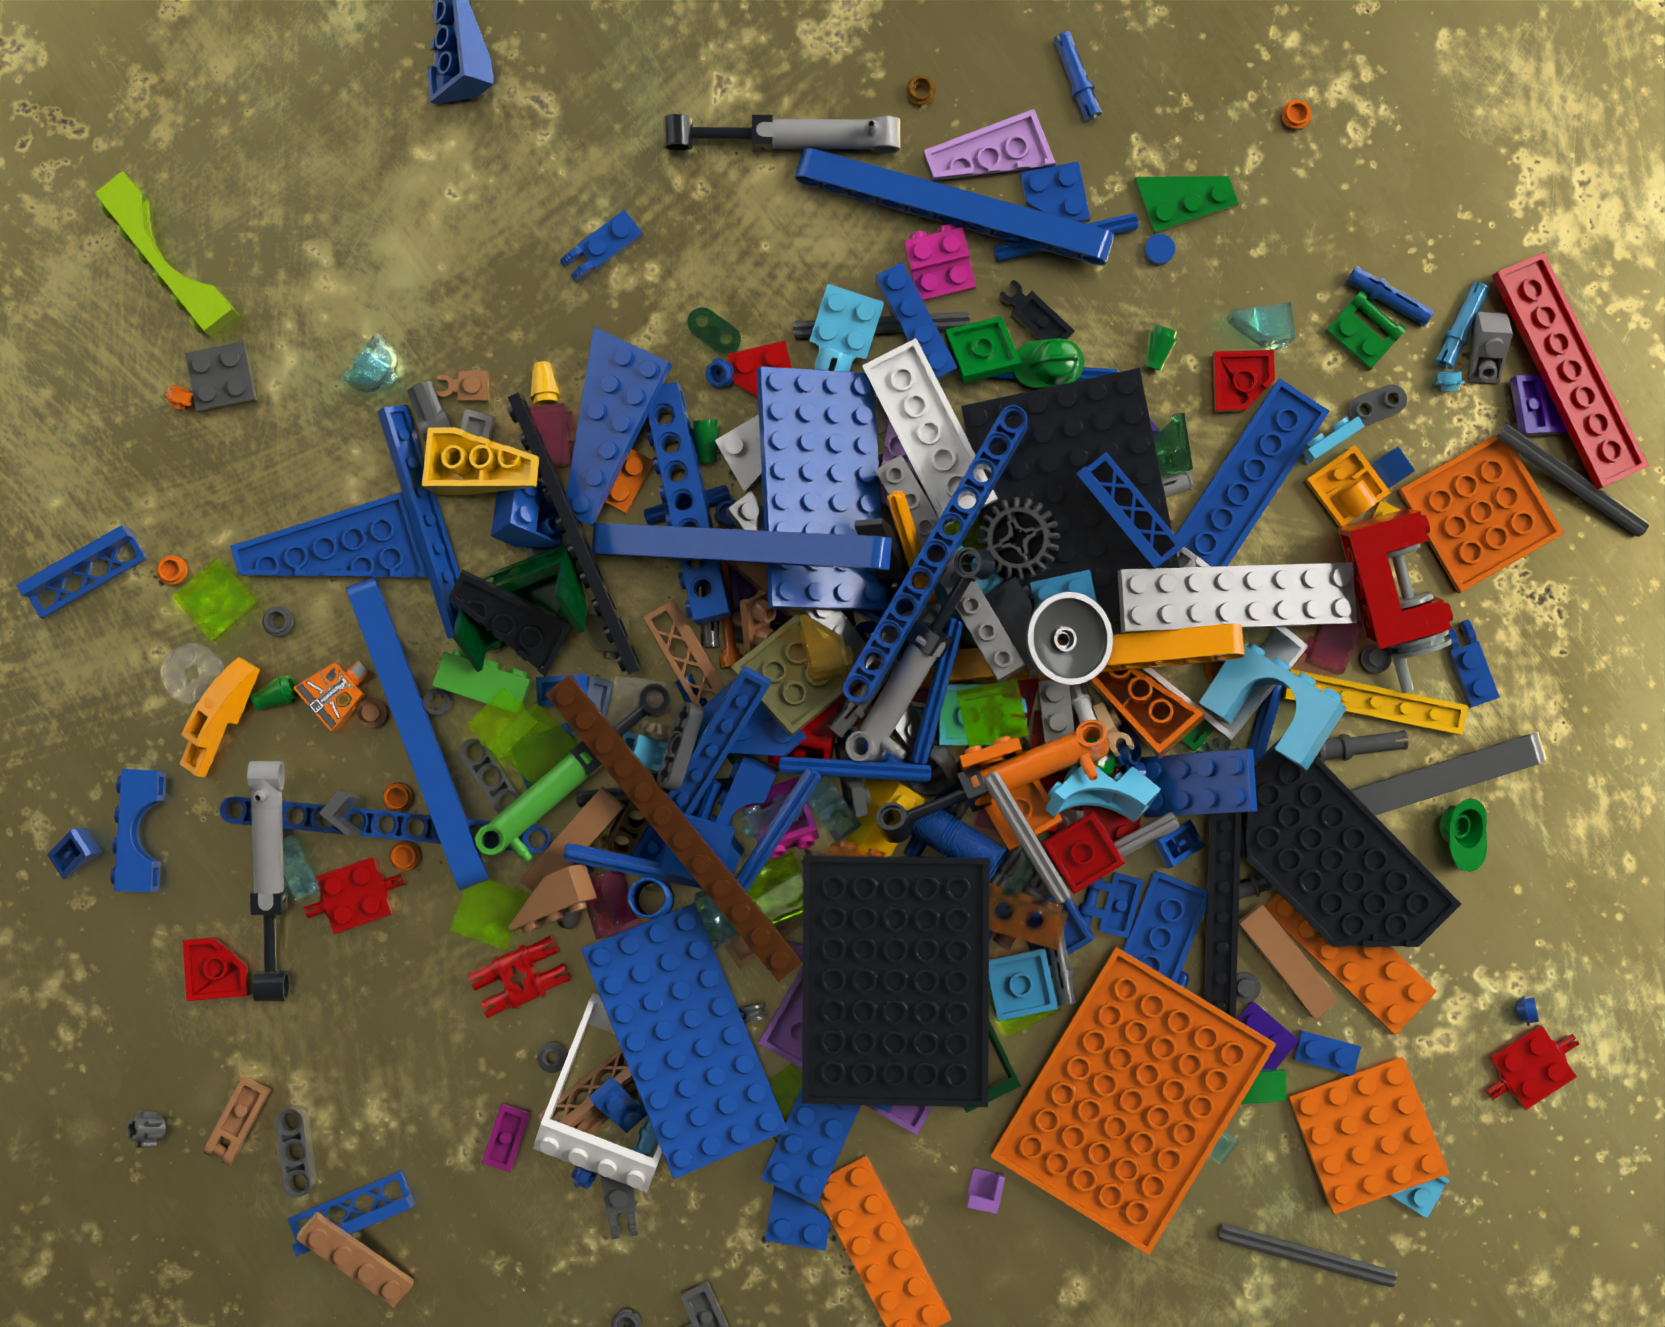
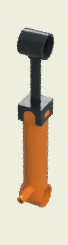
M1087 720L1082 722L1074 732L979 771L978 767L975 766L958 773L961 789L908 811L898 803H886L880 807L876 815L882 836L890 843L903 842L911 833V822L966 799L972 812L992 805L991 799L993 797L984 784L983 777L993 771L1000 775L1009 791L1077 763H1080L1088 779L1093 781L1098 777L1093 761L1102 759L1109 751L1106 728L1097 720ZM1091 738H1098L1096 742H1087ZM894 820H900L896 825H888Z

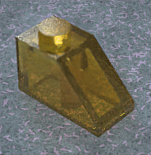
M805 614L799 615L797 629L812 683L848 675L850 664H853L854 660L851 647L845 646L843 636Z

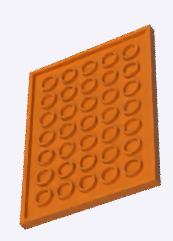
M1116 946L990 1157L1147 1255H1150L1275 1048L1276 1043Z

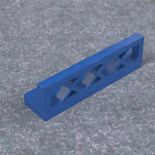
M1107 452L1091 465L1083 467L1076 473L1154 569L1159 568L1184 547ZM1105 461L1113 469L1112 483L1099 482L1092 474ZM1117 475L1124 484H1116ZM1103 486L1112 487L1111 496ZM1116 487L1128 488L1133 493L1132 507L1119 506L1115 502ZM1136 498L1143 505L1144 508L1135 507ZM1123 510H1131L1130 519ZM1135 511L1148 512L1152 516L1151 530L1138 529L1134 525ZM1156 522L1163 531H1155ZM1142 533L1151 534L1150 543ZM1154 534L1166 535L1175 544L1162 557L1153 548Z
M121 525L16 586L22 596L30 599L39 617L44 619L146 561L147 557L131 529ZM130 543L137 557L128 562L116 560L119 549ZM110 553H112L111 558L105 557V556L109 555ZM100 559L109 562L105 575L101 577L90 575L93 563ZM115 563L121 565L114 569ZM86 568L85 573L79 572L82 569ZM74 574L83 577L79 590L75 592L64 590L68 577ZM89 578L94 579L93 582L88 584ZM60 582L58 588L52 587ZM47 589L57 591L54 604L44 609L37 595ZM63 593L68 594V596L62 599Z
M401 1170L289 1217L287 1220L296 1240L297 1233L301 1230L297 1221L306 1217L311 1219L316 1212L323 1210L322 1215L326 1218L330 1207L336 1205L346 1209L347 1212L343 1222L334 1224L348 1234H351L411 1209L415 1205V1201ZM398 1180L404 1196L395 1200L382 1196L386 1184ZM380 1187L378 1194L371 1191L375 1188ZM363 1193L376 1198L371 1210L367 1212L354 1208L357 1197ZM352 1199L350 1205L342 1203L344 1201ZM379 1200L386 1202V1204L377 1207ZM351 1212L358 1214L349 1219ZM298 1240L292 1245L296 1257L311 1251Z

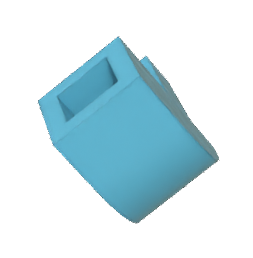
M626 732L623 736L624 741L645 767L659 772L668 742Z

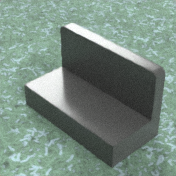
M338 789L319 814L347 837L359 838L362 834L357 827L345 818L360 798L351 791Z

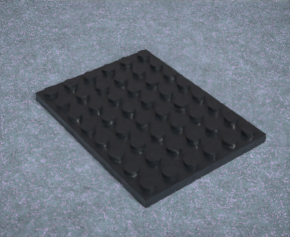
M1140 368L961 406L967 439L975 455L978 453L1004 408L1016 405L1021 407L1027 414V431L993 488L998 500L981 509L982 516L988 515L994 519L996 514L992 511L991 507L995 505L1000 511H1003L1002 500L1006 499L1010 507H1014V497H1019L1021 506L1024 507L1026 498L1032 499L1031 509H1034L1039 502L1043 504L1040 515L1048 510L1051 511L1052 516L1046 522L1057 521L1058 526L1051 529L1050 532L1059 533L1061 538L1051 539V544H1056L1060 548L1059 551L1051 549L1048 551V554L1055 558L1054 562H1050L1045 558L1042 560L1047 570L1042 571L1036 565L1034 567L1036 576L1031 577L1027 569L1024 570L1025 577L1023 580L1018 579L1017 570H1014L1011 579L1016 577L1020 585L1026 583L1031 590L1030 582L1091 570L1097 603L1106 613L1110 623L1120 621L1117 571L1121 569H1152L1154 567L1076 473L1083 467L1091 465L1107 452L1172 531ZM1011 416L1006 420L1005 424L1013 429L1019 427L1022 424V420L1017 416ZM1000 442L994 443L990 447V452L994 455H1001L1006 451L1007 447ZM1105 461L1092 474L1099 482L1112 483L1113 469ZM983 469L987 479L989 480V478L991 477V472L989 470ZM1117 475L1116 484H1124ZM1103 486L1111 496L1112 487ZM1116 487L1115 502L1119 506L1132 507L1133 493L1128 488ZM1136 498L1135 507L1144 508L1143 505ZM1123 510L1130 519L1131 510ZM1135 511L1134 525L1138 529L1151 530L1152 516L1148 512ZM1015 514L1022 528L1027 529L1040 525L1037 519L1031 515ZM1006 518L999 524L996 530L995 543L1008 534L1009 528ZM983 519L984 526L989 528L990 523ZM1156 522L1155 531H1163ZM1015 528V538L1008 543L1013 545L1017 543L1018 547L1023 549V539L1030 534L1025 532L1021 534L1020 530ZM1142 533L1150 543L1151 534ZM1044 534L1039 535L1030 543L1029 549L1032 559L1037 556L1042 548ZM1154 534L1153 548L1162 557L1175 544L1166 535ZM1014 548L998 552L1009 563H1023L1021 556ZM1177 553L1159 568H1180ZM1006 567L999 574L1002 578H1004V581L1001 583V585L1011 580L1009 578H1006ZM1031 600V604H1032V607H1033V610H1034V609H1035L1034 600Z
M803 856L802 1104L988 1107L990 857Z

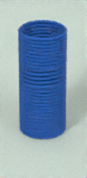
M945 810L937 811L916 820L911 828L910 835L931 846L934 850L937 849L938 852L940 851L946 857H990V879L999 868L1007 853V848L999 845L996 841L994 842L991 838L986 837L983 833L981 834V832L963 823V821H960V819H957V817L947 813Z
M642 878L636 881L628 892L630 909L642 918L656 919L662 917L672 910L675 903L671 887L667 883L653 878ZM657 883L664 892V903L658 912L649 915L641 909L639 895L646 885Z

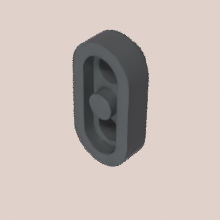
M1387 385L1358 396L1348 406V418L1352 421L1359 416L1363 424L1368 426L1392 417L1405 408L1407 395L1401 387ZM1388 395L1396 397V404L1389 403ZM1361 405H1365L1369 408L1368 415H1364L1360 412Z

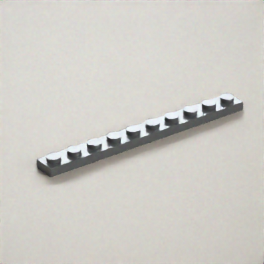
M751 491L725 510L739 530L764 531L763 506ZM799 609L853 668L866 646V642L841 610ZM873 655L867 659L866 668L873 671L881 662ZM859 682L857 684L858 688H860L863 685L862 682ZM877 697L872 701V703H871L872 706H873L874 702L876 701ZM911 702L893 731V734L908 753L913 752L922 719Z

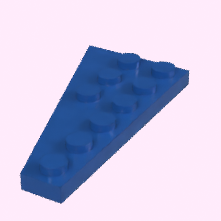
M596 327L593 328L567 487V495L578 520L592 527L673 366L670 362Z
M402 492L230 546L240 576L429 578Z

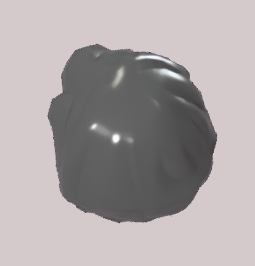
M932 743L928 762L925 764L931 766L930 781L918 782L915 786L910 784L912 791L928 797L947 793L952 787L957 785L958 768L954 756L950 754L945 745ZM907 752L904 759L912 764H918L911 761L913 752Z

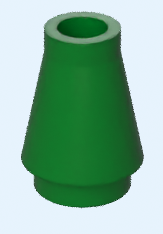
M1159 325L1153 326L1152 331L1148 333L1144 366L1159 371L1162 370L1163 364L1177 341L1175 339L1177 331Z
M717 419L693 421L694 428H691L699 462L717 461L718 445L715 440L719 438L720 433Z
M280 675L258 692L251 694L252 703L258 711L268 707L293 703L294 699L299 697L298 693L293 689L297 684L290 675L285 677Z

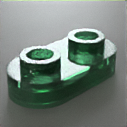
M696 308L689 314L687 325L694 337L719 355L727 356V354L738 352L741 347V335L734 326L708 308ZM701 317L708 320V323L703 327L697 325V320ZM723 335H730L732 337L731 342L728 344H723L720 340Z

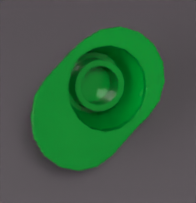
M1068 339L1036 340L1025 343L1017 350L1021 367L1020 370L1014 371L1018 380L1028 387H1052L1074 382L1080 378L1084 370L1085 360L1077 344Z
M1471 798L1461 801L1457 806H1449L1440 821V833L1443 839L1449 843L1451 858L1458 868L1467 872L1477 870L1483 864L1487 853V813L1480 801Z

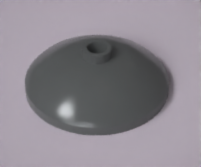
M1062 592L1047 597L1036 606L1027 623L1025 641L1030 660L1044 677L1058 684L1076 685L1093 679L1104 669L1112 652L1113 632L1106 613L1097 602L1080 593ZM1059 635H1061L1064 639L1062 645H1060L1057 640Z

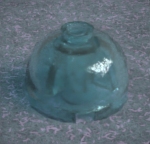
M377 332L375 337L372 336L354 357L353 367L351 369L347 367L341 379L360 392H375L382 386L388 389L398 377V374L394 372L398 365V354L395 347L388 339Z
M704 890L696 892L694 894V903L700 902L701 911L699 914L711 943L716 941L714 948L719 949L739 939L741 935Z

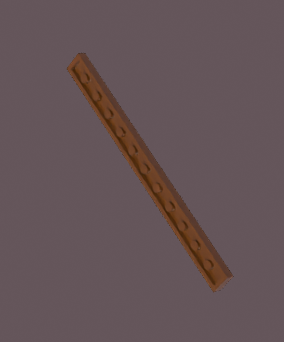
M572 675L565 677L545 695L775 979L779 982L803 962L800 956L667 792L659 786L654 776Z

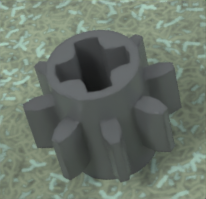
M137 1111V1118L129 1120L127 1136L130 1141H136V1148L156 1147V1141H161L164 1138L166 1124L163 1118L157 1117V1111Z

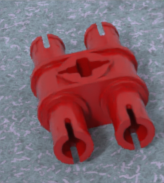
M551 935L529 946L521 944L518 946L519 948L500 957L495 956L491 960L492 963L467 973L469 981L482 977L481 980L471 984L475 991L497 980L503 981L505 985L504 991L480 1001L482 1009L493 1004L495 1005L484 1012L487 1019L511 1007L518 1010L521 1005L540 996L544 998L548 990L571 981L569 972L559 977L556 976L567 970L564 963L541 974L534 969L536 962L559 953L557 945L544 949V947L555 942ZM515 969L520 973H526L527 977L523 979L524 985L520 981H513L512 977L516 974Z

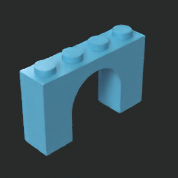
M1250 642L1248 646L1244 645V657L1225 661L1199 704L1231 724L1248 697L1258 688L1277 684L1291 689L1296 699V713L1275 750L1285 758L1308 770L1347 709L1340 701L1342 696L1328 687L1324 691L1314 686L1316 681L1302 672L1296 676L1288 671L1291 666L1276 657L1273 661L1263 656L1265 651Z

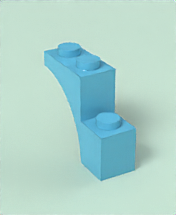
M1075 765L1066 774L1065 782L1061 784L1058 781L1049 791L1047 796L1051 799L1044 810L1055 817L1058 813L1070 807L1093 805L1116 811L1132 822H1135L1150 807L1161 788L1133 766L1124 775L1119 772L1112 779L1094 765L1098 777L1091 781L1084 773L1082 767L1078 768Z

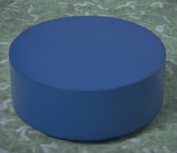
M1165 234L1153 235L1145 245V257L1154 265L1167 264L1175 253L1173 240Z

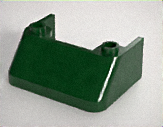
M566 546L554 547L480 577L552 613L559 610L562 618L569 619L578 633L584 632L588 600L575 561L572 559ZM459 608L452 637L475 670L479 672L483 670L486 652L500 649L506 643L504 641L501 642L492 634V631L482 623L475 621Z

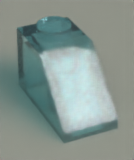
M1291 302L1232 310L1227 316V321L1230 325L1260 347L1270 346L1271 350H1281L1288 348V344L1292 343L1296 338Z

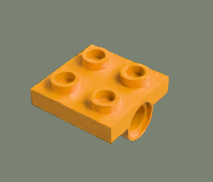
M1356 444L1305 480L1339 527L1347 525L1391 493Z

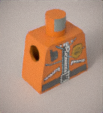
M360 660L347 671L341 664L335 662L299 683L293 689L331 732L337 733L357 710L359 704L366 699L367 694L359 684L371 672Z

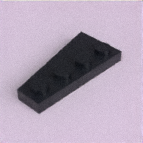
M462 569L448 598L475 621L482 623L492 631V634L501 642L504 641L514 649L516 654L524 661L527 660L535 666L537 671L544 677L547 676L572 626L571 621L563 619Z

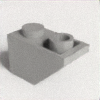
M1477 312L1471 335L1469 381L1499 384L1513 335L1508 314Z

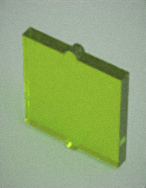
M504 687L467 726L481 739V745L487 746L502 760L539 722L526 710L525 703L519 702Z

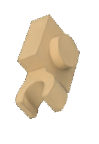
M1104 702L1093 706L1099 722L1106 728L1109 748L1116 757L1120 756L1117 747L1121 742H1126L1131 750L1134 749V742L1130 736L1120 732L1118 726L1122 725V721L1115 708L1109 710Z

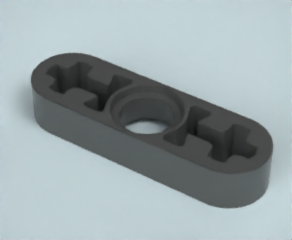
M684 702L677 712L657 776V782L662 788L677 791L683 783L703 720V708L701 706Z

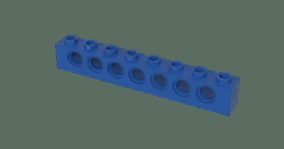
M678 382L665 384L662 386L647 416L651 428L646 429L649 444L651 447L655 446L657 457H653V464L656 474H661L663 485L659 486L662 502L667 503L670 514L665 515L667 526L714 528L683 389ZM672 413V420L668 424L662 425L659 423L663 414ZM672 441H678V449L673 453H667L666 446ZM679 469L685 470V476L681 481H672V475L675 471ZM682 499H692L691 506L687 510L678 509L679 502ZM675 559L681 562L682 571L678 572V577L682 590L686 589L689 600L684 602L688 618H693L696 624L703 625L733 617L721 561H704L701 567L692 568V560ZM703 584H710L711 591L709 595L698 597V588Z

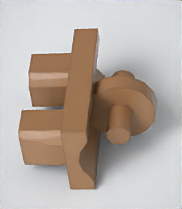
M762 590L758 591L754 597L741 600L740 610L733 613L734 624L742 626L744 650L748 652L775 632V630L770 629V622L777 615L776 609H768V594Z

